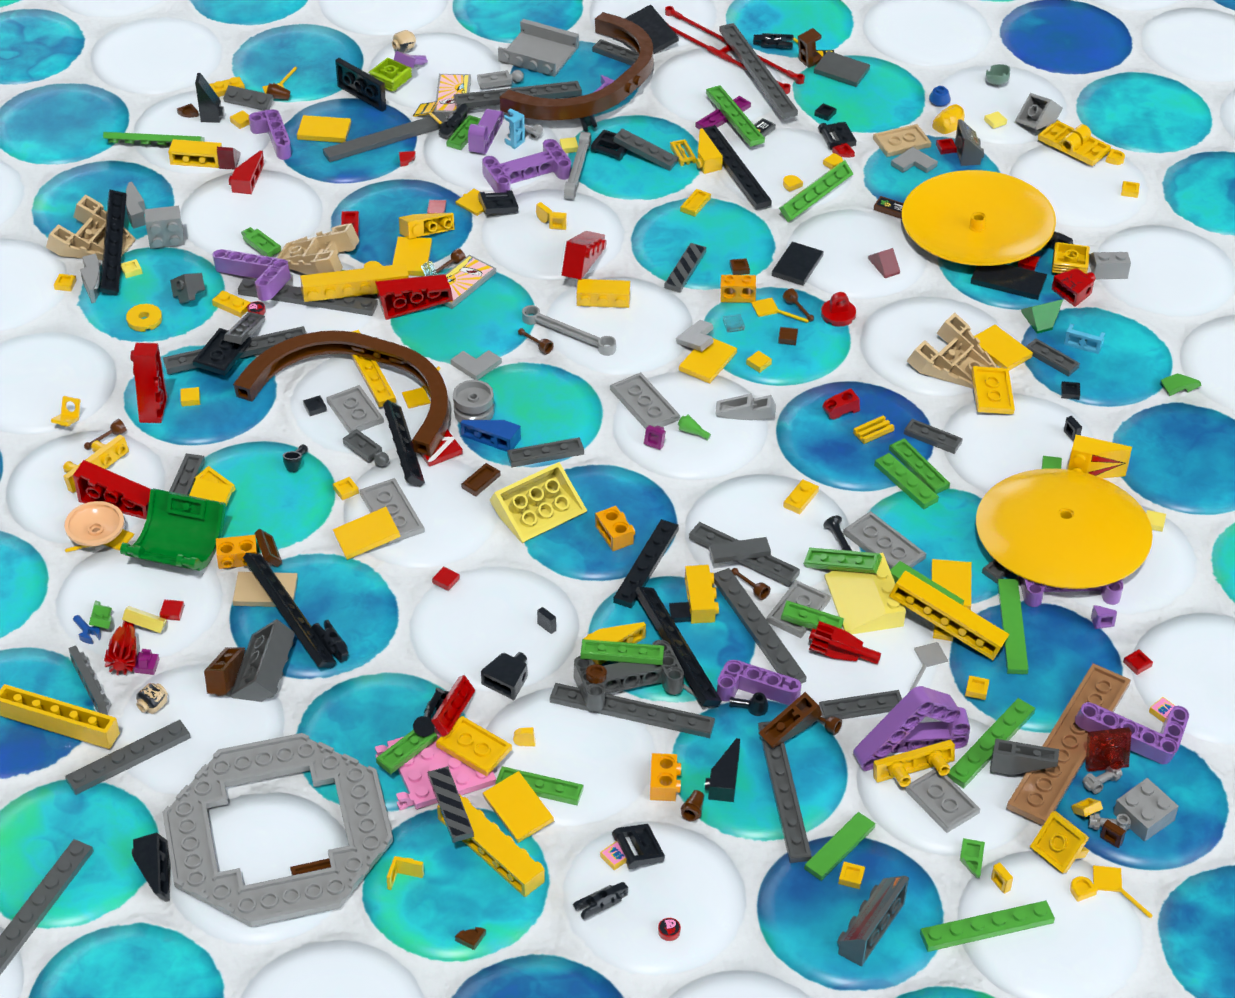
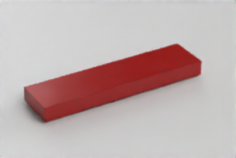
M465 675L458 677L431 720L442 737L450 733L475 693L474 687Z

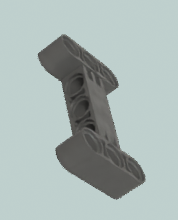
M657 640L652 644L664 646L663 665L630 662L605 665L604 667L607 670L606 680L600 684L590 683L586 679L587 667L594 664L592 659L576 657L574 660L573 676L587 708L593 711L603 709L605 706V694L656 683H662L665 691L669 694L681 693L683 690L684 671L670 644L665 640Z

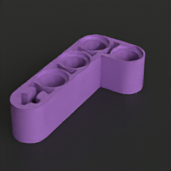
M270 109L251 113L249 115L251 132L253 134L268 132L276 156L281 160L289 159L291 157L290 140L279 111Z
M486 109L478 125L470 124L468 130L469 152L487 153L503 122V111Z
M729 660L718 677L717 694L722 701L727 702L730 701L731 696L735 697L738 689L752 694L760 692L767 699L790 705L801 695L802 685L795 678L742 661Z
M958 707L961 715L950 723L943 721L919 723L891 753L908 752L947 740L953 741L955 749L966 746L970 734V724L966 710Z

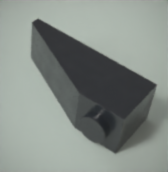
M197 73L195 86L200 121L220 123L221 117L224 116V106H221L220 98L203 75Z
M736 738L711 769L710 778H706L705 791H709L708 800L734 802L740 739Z
M157 832L133 839L132 856L154 894L165 902L170 901L168 840Z

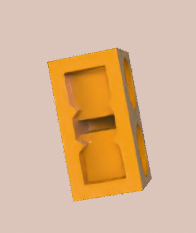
M721 275V302H756V275Z
M617 506L595 513V527L612 551L634 544L635 529L633 525H629L625 514L620 512Z
M255 535L216 538V554L219 569L248 566L243 556L246 553L258 554Z
M652 753L650 800L676 801V793H680L681 780H676L677 776H681V763H677V754Z

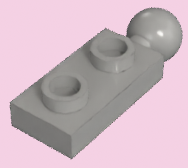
M508 70L477 75L480 89L512 85L511 80L519 83L524 78V74L520 70H515L512 74H509Z

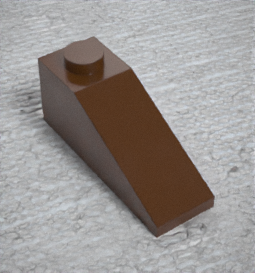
M225 647L204 670L207 694L223 696L231 690L235 684L245 654V647Z
M804 692L759 732V735L774 748L810 727L822 716L821 709Z

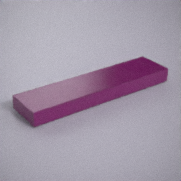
M741 96L733 99L743 112L751 107V102ZM717 109L697 121L695 127L700 130L701 128L715 125L718 128L728 122V120Z

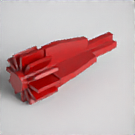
M123 620L122 627L119 626L112 635L104 658L105 667H110L109 672L115 669L117 670L116 675L119 674V671L126 675L127 670L132 672L133 667H135L137 659L135 624Z
M822 621L818 622L816 629L812 628L808 639L811 640L809 650L834 659L857 661L858 658L878 664L882 654L864 647L863 641L846 630Z

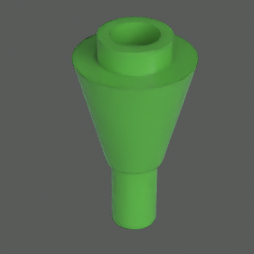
M689 414L683 415L678 422L680 431L699 435L706 440L710 438L711 434L702 429Z

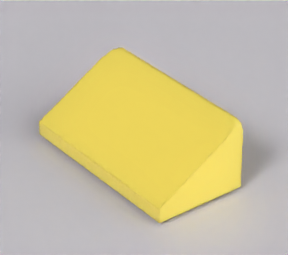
M131 606L126 607L122 618L124 621L161 633L167 622V619Z

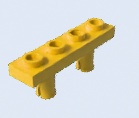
M119 434L107 444H103L98 440L94 441L91 448L95 453L85 460L104 469L108 468L129 452L125 437ZM67 461L63 465L64 472H66L63 477L68 491L74 493L76 488L73 474L79 465Z
M947 740L873 761L874 779L876 782L896 778L901 787H906L911 783L909 773L934 767L940 776H945L950 772V766L947 763L955 761V744L952 740Z

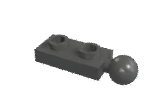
M356 429L343 438V444L369 462L374 459L375 464L380 467L388 464L389 456L387 453L382 452V447Z

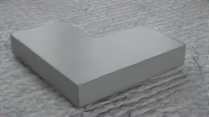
M914 147L891 161V166L901 172H905L915 166L927 173L937 167L938 161Z
M699 320L676 338L677 344L703 351L714 342L712 336L706 335L714 329L713 324Z
M489 350L477 359L465 351L451 359V365L474 380L480 379L502 363V358Z

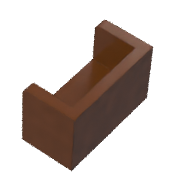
M814 28L798 36L799 60L808 68L816 65L822 59V56L816 52V41L820 40L822 35Z

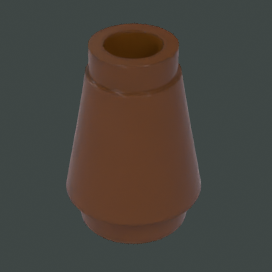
M269 83L266 93L273 95L274 99L289 100L291 91L275 83Z
M694 790L681 806V815L685 820L695 821L700 818L704 794L701 791Z

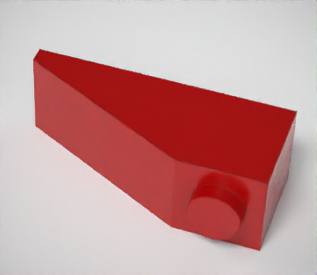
M258 151L234 169L233 174L229 177L232 193L252 195L264 166L263 151Z

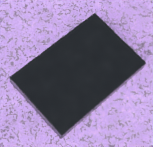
M792 241L772 270V276L804 286L823 257L824 251Z
M219 328L192 361L193 366L225 376L251 344V337H248L242 344L224 341V336L229 330Z

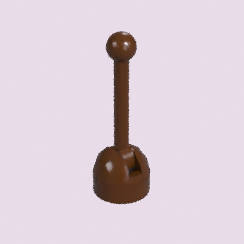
M459 248L451 253V260L435 271H430V276L436 275L452 262H461L466 258L464 252Z
M793 288L786 290L783 294V299L789 304L795 303L807 316L808 321H813L814 316L810 315L797 301V292Z
M523 328L518 330L519 335H524L538 343L539 350L544 354H549L552 351L554 343L551 340H538L526 333Z
M120 419L113 421L108 432L90 443L86 442L84 448L89 450L94 441H100L112 433L116 435L123 434L127 431L124 423Z
M732 568L731 571L735 576L737 575L754 587L753 593L760 600L767 598L771 590L767 584L763 582L755 584L739 573L737 568Z
M831 716L827 719L820 717L817 719L825 723V729L834 735L841 729L842 720L837 717Z

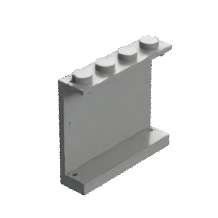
M522 19L520 22V34L507 49L498 47V61L555 77L579 48V34Z

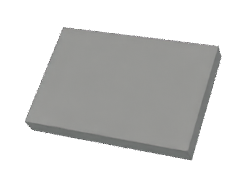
M360 385L326 397L327 403L349 434L356 429L361 432L384 423L383 416Z
M796 580L766 617V620L769 624L802 638L809 628L781 620L786 600L823 611L830 602L831 596Z
M933 769L905 787V791L946 833L980 813V808L947 775L940 776L936 769Z

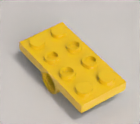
M1056 120L1055 123L1049 125L1038 134L1039 141L1091 166L1095 165L1111 150L1110 145L1091 137L1089 127L1084 124L1073 128Z

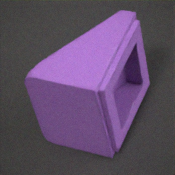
M1093 605L1091 620L1095 629L1114 627L1117 611Z

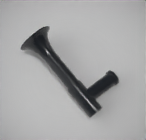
M836 515L828 518L823 524L824 528L831 529L834 532L842 550L852 551L840 529L842 517Z
M436 688L434 695L426 705L424 716L416 718L413 723V730L419 736L427 737L434 732L435 726L431 722V717L440 698L445 693L441 688Z

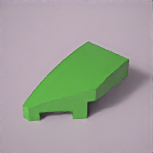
M1178 373L1161 380L1169 396L1184 389L1190 392L1202 386L1199 380Z
M95 600L89 625L109 629L112 616H110L112 608L100 605L101 602Z
M963 838L960 861L976 878H980L985 842Z

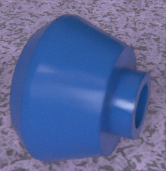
M937 86L929 95V100L933 105L941 107L947 105L951 101V97L947 88Z

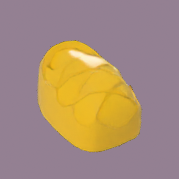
M957 104L945 108L933 120L932 128L941 134H949L957 130L958 119L964 121V109Z

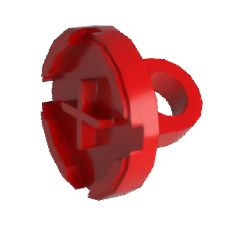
M837 292L832 295L830 300L823 304L821 317L826 323L830 322L833 326H846L851 324L852 320H855L856 307L849 302L846 293Z

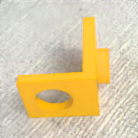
M63 396L61 414L51 418V423H56L60 426H70L79 421L81 399ZM69 401L75 404L73 412L69 411L66 407Z
M394 856L386 877L388 890L392 889L397 873L423 878V862L412 858Z

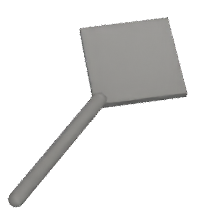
M938 642L914 648L923 666L910 691L917 686L926 667L948 662Z

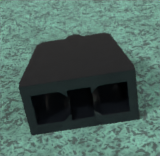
M518 652L513 657L507 653H501L481 670V685L515 700L528 676L527 664L525 663L527 661L526 655Z

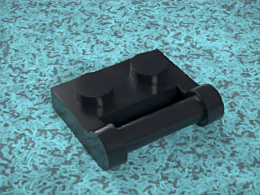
M846 122L828 125L821 123L818 126V130L824 135L830 150L835 146L845 143L850 147L856 146L857 140Z
M603 130L590 147L592 152L607 154L620 161L628 149L613 142L617 133Z
M512 190L500 193H478V200L481 202L485 214L518 212L519 207Z
M649 824L619 827L613 830L612 836L615 841H618L627 859L626 864L629 869H636L641 865L664 861L665 855ZM625 837L631 839L638 855H634Z

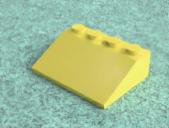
M560 462L494 492L490 498V502L500 519L521 543L587 512Z
M880 553L882 559L876 574L833 570L824 576L838 616L844 618L842 627L850 634L904 627L906 609L904 605L889 597L895 586V581L883 553Z

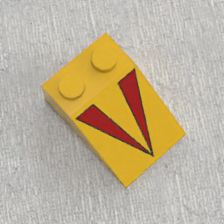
M1075 435L1068 470L1092 474L1103 479L1126 476L1132 447Z

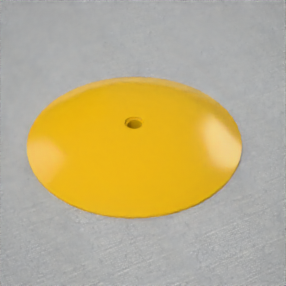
M963 170L935 176L914 188L907 196L902 207L904 228L917 245L942 259L966 265H1003L1025 259L1041 250L1049 242L1056 226L1054 209L1044 194L1023 180L992 171Z
M1036 469L1005 478L984 495L976 514V528L980 541L999 564L1020 577L1051 587L1086 589L1115 583L1136 571L1146 560L1152 546L1153 535L1149 518L1141 505L1129 493L1103 478L1074 470Z

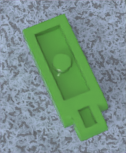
M249 227L241 232L243 240L263 256L272 257L281 251V246L259 229L254 230Z

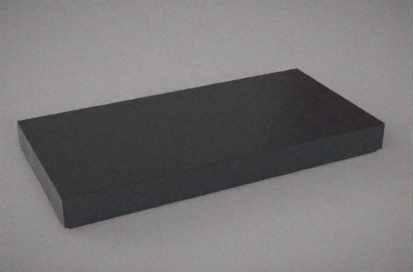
M651 4L625 18L640 26L649 35L653 43V54L679 41L676 33Z
M341 58L336 59L337 86L382 112L385 111V83Z
M1007 264L976 266L971 278V284L1038 300L1046 282L1047 274Z

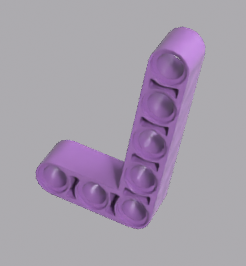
M225 249L216 250L212 253L217 272L257 278L255 286L258 299L261 301L272 299L291 278L288 261L285 259Z
M917 686L855 747L853 754L862 770H872L873 761L886 758L925 717L950 723L959 718L961 711L949 694L924 686Z
M1086 702L1078 711L1075 722L1080 728L1160 764H1168L1180 746L1189 719V712L1183 706H1174L1166 717L1159 733L1094 703Z

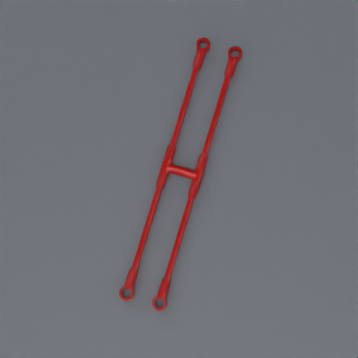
M673 6L665 7L666 16H673L679 20L682 19L720 39L727 45L718 50L670 26L675 33L700 45L710 53L747 70L742 63L726 54L732 48L723 36L684 17L683 14L675 11ZM759 56L762 62L785 73L786 76L794 79L796 84L804 83L805 76L803 74H796ZM777 81L784 92L789 94L791 85Z

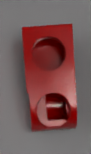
M850 388L827 399L823 403L822 408L831 419H837L850 411L853 414L859 412L860 400Z

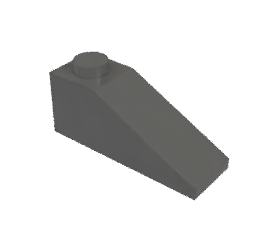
M995 739L991 772L1014 775L1056 767L1058 765L1059 749Z

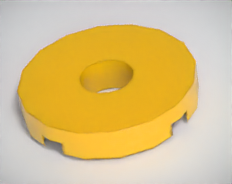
M139 304L127 312L126 321L131 329L144 332L146 329L153 330L161 324L162 313L159 307L155 305Z

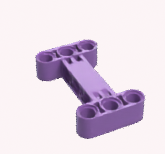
M547 139L543 142V152L501 164L494 156L484 157L482 159V172L494 192L500 193L511 190L510 184L551 172H554L559 179H569L571 160L556 140Z
M1019 576L1024 602L1030 607L1041 605L1044 592L1101 591L1105 603L1116 605L1120 602L1123 591L1122 579L1115 583L1095 588L1067 589L1046 586Z

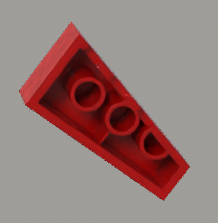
M584 231L566 241L561 276L581 280L603 250H605L607 244L605 234Z
M446 274L375 281L385 320L453 301L451 287Z
M136 343L134 350H131L130 359L133 361V374L135 375L139 423H162L167 402V392L158 343Z
M86 460L82 461L73 474L77 497L80 503L108 502L117 506L123 514L142 519L147 518L150 488Z

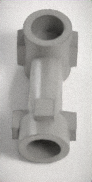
M536 124L533 128L525 125V132L529 133V137L532 140H537L543 134V128L539 124Z
M1118 765L1107 767L1106 772L1097 777L1089 773L1083 778L1084 787L1088 791L1098 794L1104 787L1103 783L1108 780H1119L1123 774L1122 770Z
M1095 813L1094 815H1089L1088 827L1093 828V830H1099L1100 826L1103 827L1107 819L1126 830V832L1131 826V820L1126 814H1119L1116 819L1100 818V815Z

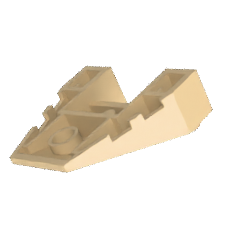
M85 194L76 204L73 218L84 223V225L74 234L58 224L49 234L46 248L63 257L82 258L96 253L98 260H102L107 213L104 210V206ZM125 228L123 230L121 257L136 240Z
M352 223L332 227V231L325 234L321 231L316 233V237L308 239L306 236L286 243L277 258L287 260L289 269L307 275L341 271L343 266L339 260L338 253L353 251L359 242V238Z
M953 313L937 332L948 343L946 347L938 352L924 340L907 360L921 374L974 389L971 372L973 366L998 368L987 351H983L979 345V339L974 338L970 332V326L956 313Z

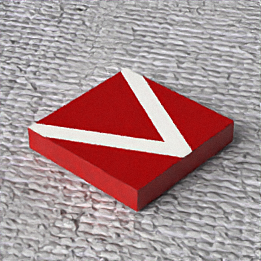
M447 429L445 436L432 457L420 455L430 467L463 454V449Z

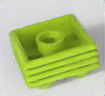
M387 57L368 73L384 82L385 88L388 91H396L399 86L406 83L412 77V68Z

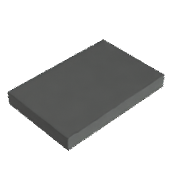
M827 51L815 66L814 73L857 87L870 70V64Z

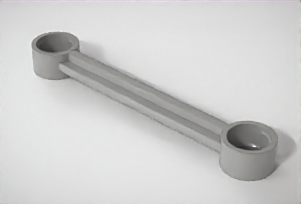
M590 132L580 133L579 146L568 182L565 183L564 187L565 199H575L580 173L587 150L590 149L591 145Z
M528 305L522 309V320L525 324H542L598 347L599 353L605 356L613 355L616 352V339L612 336L597 337L540 314V309L534 305Z

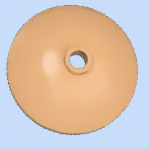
M103 501L88 502L76 507L68 514L64 524L65 532L70 540L79 545L100 546L112 541L121 533L124 527V517L121 510L111 503Z

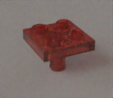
M1129 727L1088 732L1085 764L1088 772L1106 770L1109 766L1114 770L1129 767L1132 735Z

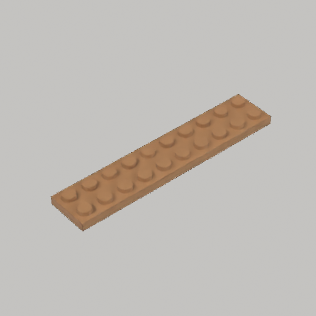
M1094 663L1092 664L1043 744V747L1059 749L1058 765L1056 767L1026 772L1008 801L1006 809L1044 825L1051 812L1057 809L1099 736L1080 728L1076 724L1075 717L1084 703L1090 702L1114 712L1128 689L1131 679Z

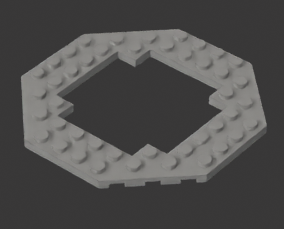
M303 733L218 749L213 754V759L197 772L195 779L190 785H186L176 796L174 803L170 807L167 806L162 812L174 886L250 927L341 908L393 843L377 770L371 766L366 767L360 764L359 760L351 756L341 755L335 752L334 748L322 742L317 743ZM310 771L313 787L335 783L349 846L328 850L331 868L244 886L240 868L218 872L207 808L228 804L225 787Z

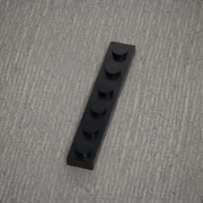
M387 400L383 403V407L393 436L392 439L397 449L396 452L401 462L400 465L405 475L404 478L408 483L421 487L425 481L416 452H414L402 408Z
M663 519L660 520L613 597V603L632 609L638 599L635 590L638 586H646L679 530L678 524Z

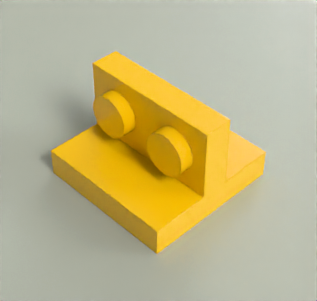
M1052 811L1030 847L1059 871L1067 873L1075 859L1085 858L1089 850L1084 845L1090 837L1057 811Z

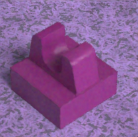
M658 425L646 427L644 444L661 450L664 446L666 434L664 427Z
M142 649V652H139L137 655L136 664L133 667L134 673L155 675L160 660L159 654H152L151 649Z

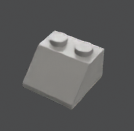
M1030 93L1015 122L1038 130L1055 123L1063 108L1052 99Z
M1093 252L1089 254L1090 269L1096 279H1128L1131 266L1128 252Z

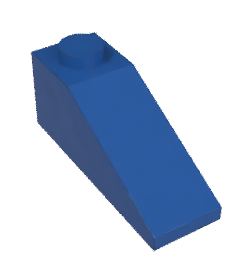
M462 420L460 422L461 436L506 452L507 450L514 449L521 440V426L505 420Z

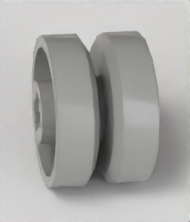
M467 380L458 384L453 391L455 418L459 422L462 420H491L494 415V393L492 387L481 380Z

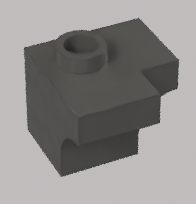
M202 273L183 274L170 280L173 297H178L180 304H186L195 300V294L205 290Z

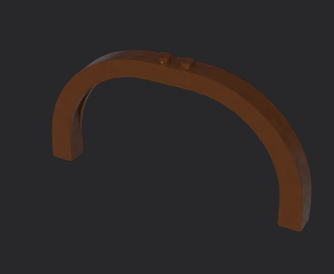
M602 12L595 18V32L625 42L639 55L636 62L605 88L572 98H539L508 89L499 97L500 111L508 113V110L511 108L523 114L524 118L569 120L591 116L608 110L633 93L651 74L654 64L652 40L637 24L625 18Z
M319 331L287 339L256 357L233 384L236 397L253 402L264 385L275 374L297 361L324 354L356 355L402 369L417 378L427 389L431 397L430 409L425 421L412 439L414 452L432 457L445 436L450 418V407L445 382L439 371L427 358L405 346L357 332Z

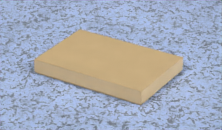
M918 124L873 134V140L886 157L902 154L912 147L918 150L929 148L932 143Z
M238 572L233 606L276 607L253 572ZM275 573L294 601L298 574Z

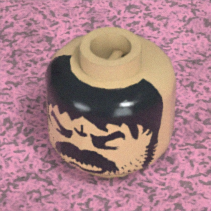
M403 30L393 35L392 46L395 50L397 49V51L404 53L414 48L416 38L412 32Z
M149 683L136 694V705L143 713L154 714L167 703L168 693L161 684Z

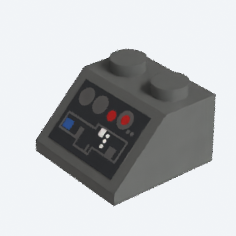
M958 119L955 145L961 166L980 165L981 158H984V149L981 148L980 138L977 137L976 132L963 120Z

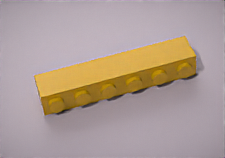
M405 264L300 275L304 302L378 294L375 281L409 278Z
M906 570L898 579L889 595L892 599L991 660L995 659L1010 635Z
M6 684L0 689V716L107 749L112 747L120 734L115 717Z
M459 794L474 832V837L462 841L524 897L545 882V869L538 861L535 862L524 848L517 846L514 840L509 835H505L496 823H491L481 810H477L471 805L468 798L462 797ZM437 805L438 820L446 826L440 807Z

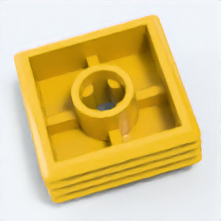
M1056 242L1052 272L1060 274L1078 268L1087 274L1090 247Z

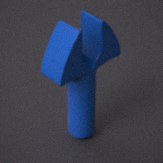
M80 615L74 616L73 621L83 631L79 634V639L82 642L93 644L89 634L95 635L98 640L101 639L99 627H90Z

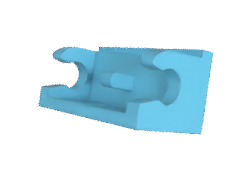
M510 108L508 110L509 116L504 115V119L509 122L510 134H508L510 140L506 138L504 140L507 145L516 149L525 142V118L523 114Z
M1070 324L1066 332L1064 345L1099 354L1104 343L1105 333L1102 332L1100 337L1073 330L1074 324Z

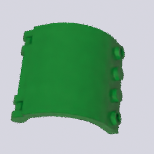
M153 488L150 490L148 514L144 528L133 545L124 542L121 544L120 554L200 571L210 563L216 552V538H221L226 503Z

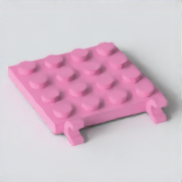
M435 727L434 732L437 734V739L398 769L408 793L400 792L396 794L398 799L397 806L399 811L412 805L417 810L438 803L428 778V771L448 766L460 795L495 785L496 777L493 771L485 776L437 748L436 741L441 737V734ZM403 737L388 741L387 747L385 745L375 746L377 753L375 757L377 758Z

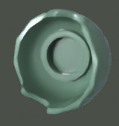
M1004 64L992 65L990 71H986V79L993 85L1005 84L1010 78V67Z

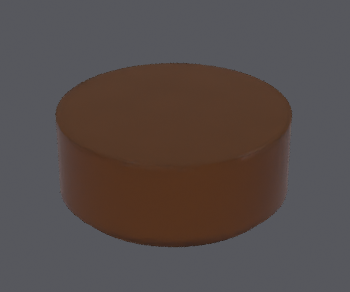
M593 664L587 667V681L593 684H600L606 680L607 670L604 666Z

